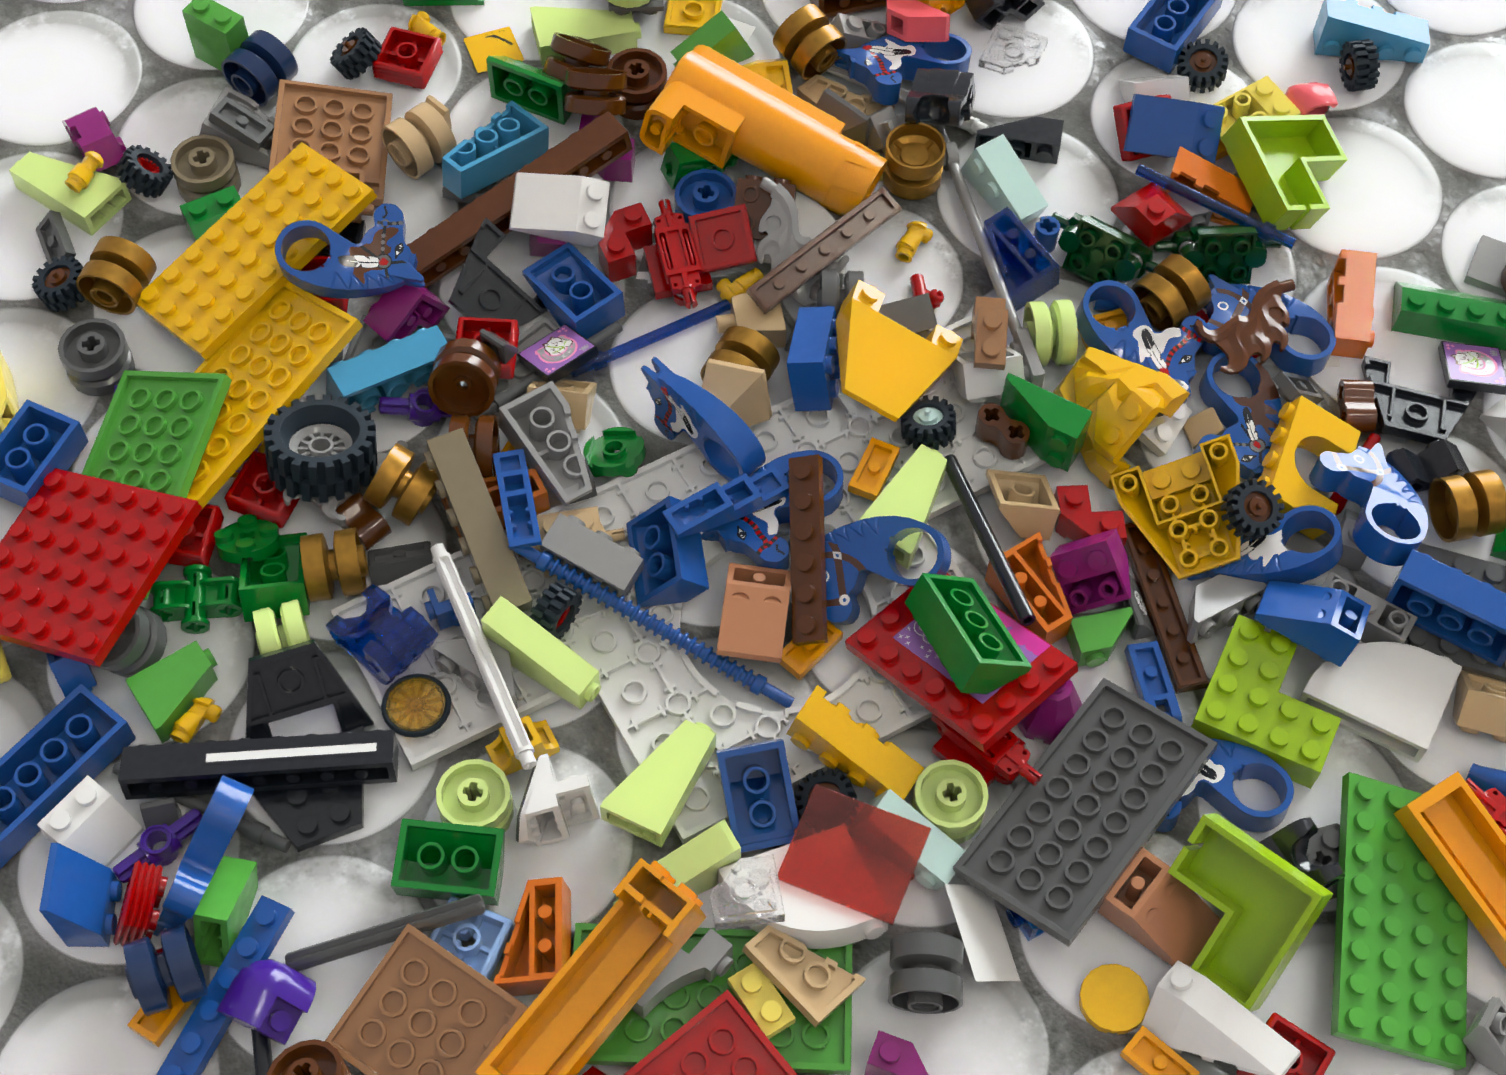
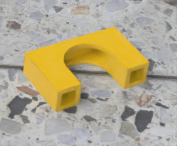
M1301 395L1291 403H1285L1278 413L1280 420L1270 437L1272 444L1262 461L1264 468L1257 482L1265 480L1267 481L1265 487L1273 485L1276 488L1272 492L1274 495L1280 493L1282 498L1278 499L1277 502L1278 504L1284 503L1285 508L1280 510V513L1285 514L1300 506L1314 505L1323 507L1336 515L1339 504L1312 489L1299 475L1295 464L1296 448H1302L1318 457L1325 451L1352 453L1356 450L1361 432ZM1307 528L1299 531L1312 540L1326 533V531L1317 528Z

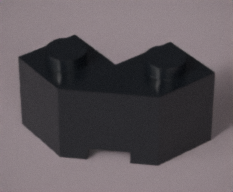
M965 0L974 21L990 31L1009 13L1026 22L1045 5L1043 0Z
M1445 439L1429 443L1425 450L1418 454L1401 448L1389 452L1385 458L1387 463L1403 475L1417 494L1418 492L1429 490L1430 484L1436 478L1452 475L1463 476L1465 473L1470 472L1457 446Z

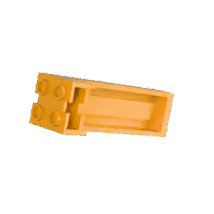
M1457 771L1393 814L1506 969V836Z
M640 858L612 891L619 898L618 901L478 1067L475 1073L478 1075H577L707 916L700 909L704 903L682 882L676 887L674 885L676 880L657 861L653 860L649 865Z

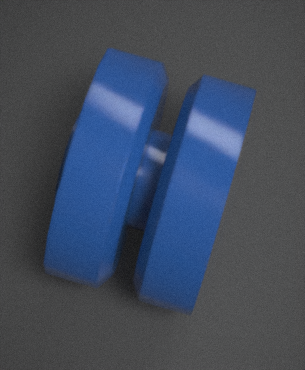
M700 169L692 171L682 177L676 185L674 195L675 213H682L685 223H689L688 216L735 206L737 189L735 183L726 174L717 170Z

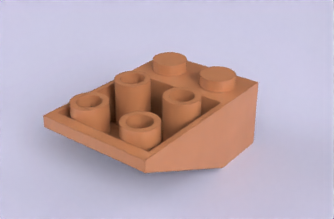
M729 563L716 655L781 663L791 589V571Z
M1142 848L1105 897L1098 913L1172 967L1178 960L1190 967L1221 919L1192 889L1168 873L1170 866L1145 848Z

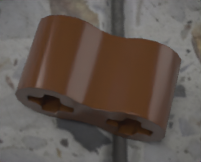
M1341 379L1338 385L1337 400L1340 408V419L1360 432H1374L1376 428L1377 409L1374 402L1375 389L1373 381Z
M995 403L984 404L978 411L975 426L976 436L983 442L994 444L999 449L1001 455L1007 459L1017 460L1023 457L1029 441V427L1021 421L1009 418L1004 409Z
M359 492L351 495L335 511L346 517V524L340 527L343 529L356 528L360 544H363L365 551H367L391 534L392 531L384 517L373 509L367 501L362 499L363 495Z

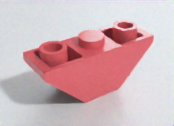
M886 0L887 34L905 42L949 41V14L917 0Z

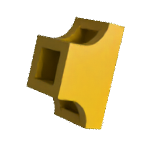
M529 715L520 718L534 748L533 754L535 759L547 753L550 757L560 752L559 744L546 719L532 722ZM502 726L498 728V737L492 743L485 746L490 761L504 771L507 776L523 768L520 761L515 758L505 728Z

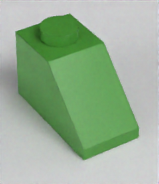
M1131 607L1072 619L1066 638L1074 661L1078 663V667L1086 665L1088 667H1097L1108 661L1129 625L1133 614Z

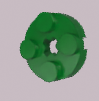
M627 427L608 428L602 431L603 436L596 440L593 436L586 442L583 450L584 458L594 477H614L620 475L631 477L637 473V467L644 461L646 456L644 439L642 436H637L635 430Z
M253 514L240 516L237 520L238 522L219 529L214 533L219 557L230 563L242 564V558L252 557L253 562L261 561L273 555L280 547L278 525L266 520H257V517Z

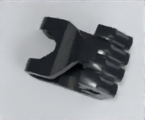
M918 68L911 90L906 98L905 122H924L961 127L964 121L970 120L975 100L974 73L939 68Z
M1311 817L1294 821L1259 842L1326 889H1329L1345 877V873L1339 863L1318 866L1309 862L1306 856L1309 839L1318 832V828Z

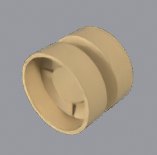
M426 102L419 103L407 111L404 118L399 117L381 130V137L385 147L388 149L389 155L396 165L413 179H418L431 170L434 162L441 163L442 157L457 146L453 132L445 119L433 106Z

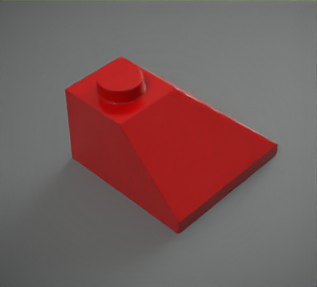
M1155 181L1111 206V211L1148 248L1191 222L1193 218Z

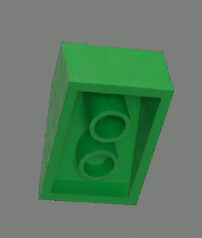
M234 185L179 206L186 227L194 242L241 199Z
M1008 373L1005 379L1000 406L1009 418L1021 421L1029 427L1028 446L1041 460L1051 467L1060 468L1068 472L1084 445L1093 411Z
M307 532L280 535L279 549L264 560L253 562L252 557L242 558L238 592L244 622L254 621L252 611L267 607L272 609L276 618L279 619L281 618V604L296 599L299 600L303 616L310 615V599L306 589L300 552V536L307 535Z

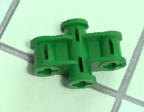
M201 564L189 565L183 569V577L186 580L156 581L150 591L153 595V602L149 610L160 616L163 622L181 621L182 631L190 634L208 632L210 630V621L207 618H232L243 613L238 592L239 578L234 576L211 578V568Z

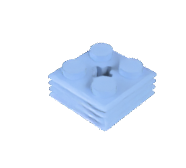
M451 896L447 903L459 900L460 898ZM486 909L481 915L433 929L429 938L490 980L504 952L506 943L511 938L514 926L511 919ZM470 937H473L475 942L473 945L468 947L462 946V940L468 941Z

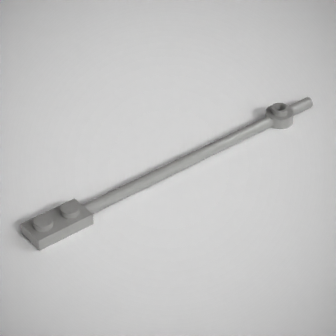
M935 124L933 127L942 134L946 142L943 169L951 174L997 298L1006 299L1005 309H1008V326L1013 337L1010 348L1023 355L1025 380L1042 388L1045 377L1044 369L1028 328H1022L960 169L957 145L955 142H950L944 125Z

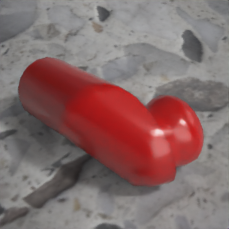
M918 273L910 277L913 297L928 293L933 309L940 307L944 301L942 291L939 290L937 292V289L927 290L922 274Z

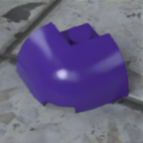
M271 959L256 961L245 968L243 967L235 976L216 1011L281 1045H286L302 1013H308L316 992V982L284 963Z

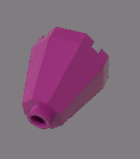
M1070 679L1066 681L1017 724L1025 738L1031 740L1038 738L1043 740V743L1050 745L1070 719L1074 717L1082 703Z

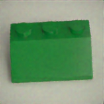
M506 56L487 57L486 62L492 98L507 104L512 100L528 112L565 125L572 112L564 110L565 94L571 91H579L578 89L570 88L565 84V81L552 77L543 72V69L527 65L520 60H514Z
M402 818L391 888L396 895L449 900L451 896L462 899L480 894L486 905L499 906L504 872L505 829Z

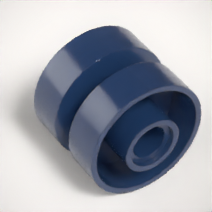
M255 30L241 43L240 48L235 49L221 64L222 73L232 89L253 99L260 107L267 105L278 94L280 79L292 80L298 73L297 62L290 50L277 37L263 30Z
M185 923L161 931L163 952L157 953L155 946L148 936L123 945L126 977L134 998L138 999L147 1017L171 1008L169 987H175L184 1003L208 995L202 966Z

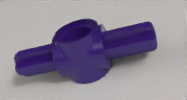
M422 388L415 393H409L408 398L380 397L378 410L381 415L408 416V421H412L420 427H427L434 422H439L440 417L451 418L452 416L441 411L432 402L428 388ZM418 406H427L430 409L424 410Z
M194 808L170 826L164 823L148 827L142 833L140 841L136 844L139 849L113 867L112 870L116 877L122 883H127L135 862L139 860L141 864L147 862L150 866L154 863L156 867L171 864L177 858L179 850L183 848L181 842L194 833L203 815ZM167 841L163 848L153 850L157 843Z

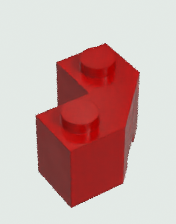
M641 202L615 210L605 226L604 238L598 243L599 263L605 276L612 283L635 276L636 255L634 251L644 246L653 245L652 223Z
M1088 485L1056 487L1054 497L1060 508L1055 523L1056 533L1064 539L1068 537L1075 541L1116 528L1122 544L1125 546L1127 534L1123 511L1092 512Z

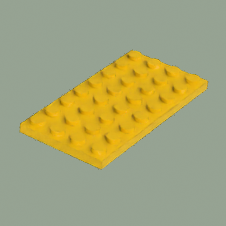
M301 142L152 283L143 289L137 306L203 359L207 360L288 282L280 269L275 255L276 240L285 227L297 221L312 220L325 225L339 234L377 198V195L372 188ZM317 238L300 239L288 249L285 262L293 269L300 271L328 244Z
M288 281L215 353L203 361L194 373L226 374L232 382L187 495L188 499L196 500L202 509L264 440L265 424L268 425L269 416L271 414L279 416L277 408L282 406L290 408L292 400L300 399L363 327L357 318Z

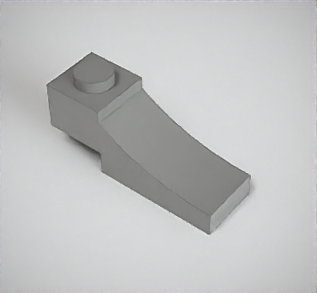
M710 928L689 954L683 949L678 951L632 1007L633 1011L644 1019L661 1001L679 989L703 979L711 983L717 975L720 977L724 976L734 962L732 959L733 945Z

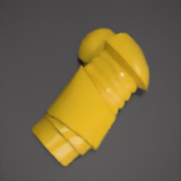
M419 11L417 15L412 14L409 19L408 30L441 38V46H443L446 41V34L429 23L431 20L429 15L425 11Z
M95 151L85 152L86 157H84L81 163L78 162L67 174L68 178L65 184L71 190L80 193L82 189H86L95 176L93 173L98 167L102 168L104 164L103 158L99 153Z
M912 221L906 225V233L896 244L895 257L899 261L911 262L920 242L926 244L931 240L933 231L927 228V223Z
M754 267L732 283L727 278L721 279L717 283L716 289L721 293L720 298L731 303L733 296L747 293V289L764 275L758 268Z
M206 697L193 699L194 704L174 722L170 737L176 742L189 743L206 719L212 723L217 722L222 714V708L214 705L215 700Z

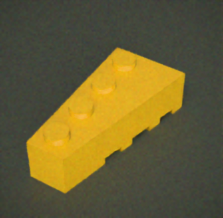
M817 685L786 733L791 737V742L802 750L810 749L819 755L818 759L824 765L831 769L837 767L847 774L846 778L848 777L851 783L861 788L867 787L875 793V797L891 789L905 800L924 767L892 742L886 741L884 744L879 741L880 736L873 727L867 723L854 722L849 715L851 710L840 702L837 705L831 704L823 698L827 692Z

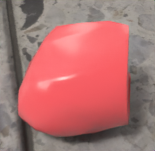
M1310 82L1293 85L1285 93L1289 100L1300 110L1301 115H1325L1330 106L1334 108L1338 105L1333 91L1328 84Z

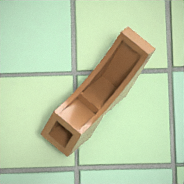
M980 296L975 298L971 325V339H974L973 368L1005 369L1008 309H1005V298Z

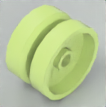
M1070 299L1054 300L1049 308L1043 301L1027 302L1023 315V328H1028L1042 367L1047 366L1051 358L1057 366L1073 365L1077 356L1078 329L1072 301Z
M298 599L281 604L280 615L282 625H278L275 613L269 607L252 611L256 628L255 637L260 655L310 640Z
M482 759L464 760L452 765L441 776L436 788V804L443 823L505 829V832L509 829L514 816L510 783L504 771L494 763Z
M955 759L940 760L927 766L918 776L911 806L959 845L970 840L980 829L989 799L987 784L980 772L968 763Z

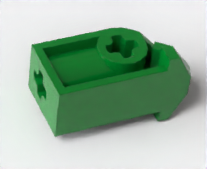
M672 142L665 151L660 170L671 189H675L680 179L688 173L700 169L717 170L724 173L726 168L729 169L737 164L738 157L732 154L725 166L720 168L676 142Z

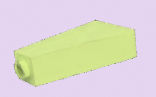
M530 7L532 29L542 66L545 65L547 56L556 55L564 57L550 48L554 32L578 36L595 42L611 50V55L625 49L638 48L637 39L641 38V28L639 22H634L631 11L629 14L619 15L609 10Z
M32 152L27 153L9 169L17 189L50 210L60 212L64 219L91 236L132 200L126 187V182L122 183L118 177L97 171L93 173L95 176L86 189H82L80 193H76L65 184L68 178L67 174L75 165Z
M921 444L859 520L876 516H901L927 524L945 476L947 459L939 451ZM923 532L910 534L902 541L899 540L893 551L895 562L909 569Z
M500 596L481 619L485 637L509 651L511 665L579 709H582L588 701L592 702L601 690L599 671L507 599Z
M685 720L603 800L600 805L601 820L662 847L716 748V733L704 723H693Z
M724 819L657 862L670 872V875L676 880L674 884L676 887L682 882L696 895H699L718 885V868L741 861V847ZM616 896V901L613 902V905H614V904L618 901V899H619L617 896Z

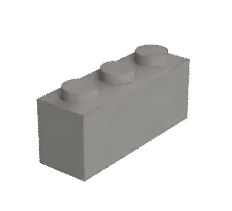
M559 513L542 540V545H540L541 552L547 551L554 556V560L561 559L562 565L568 563L569 569L576 568V573L578 574L584 572L586 579L592 577L593 583L601 582L602 588L608 586L609 592L616 591V596L621 597L624 595L626 598L643 571L644 559L641 558V554L630 546H624L623 548L614 543L612 537L603 531L597 530L594 532L588 529L579 518L573 515L567 517Z

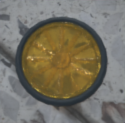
M410 674L399 678L386 690L381 704L382 716L389 728L397 734L413 738L423 737L435 732L446 722L451 710V696L445 685L437 678L427 674Z

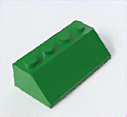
M1396 281L1394 285L1391 331L1470 345L1495 347L1506 351V300Z
M928 573L921 574L907 597L905 604L961 693L989 694L1030 671L1032 668L1031 664L974 578Z

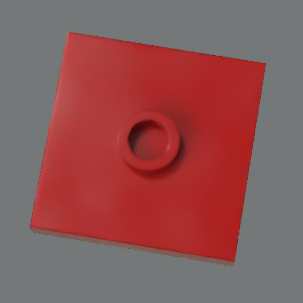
M746 204L688 216L701 266V275L758 262Z

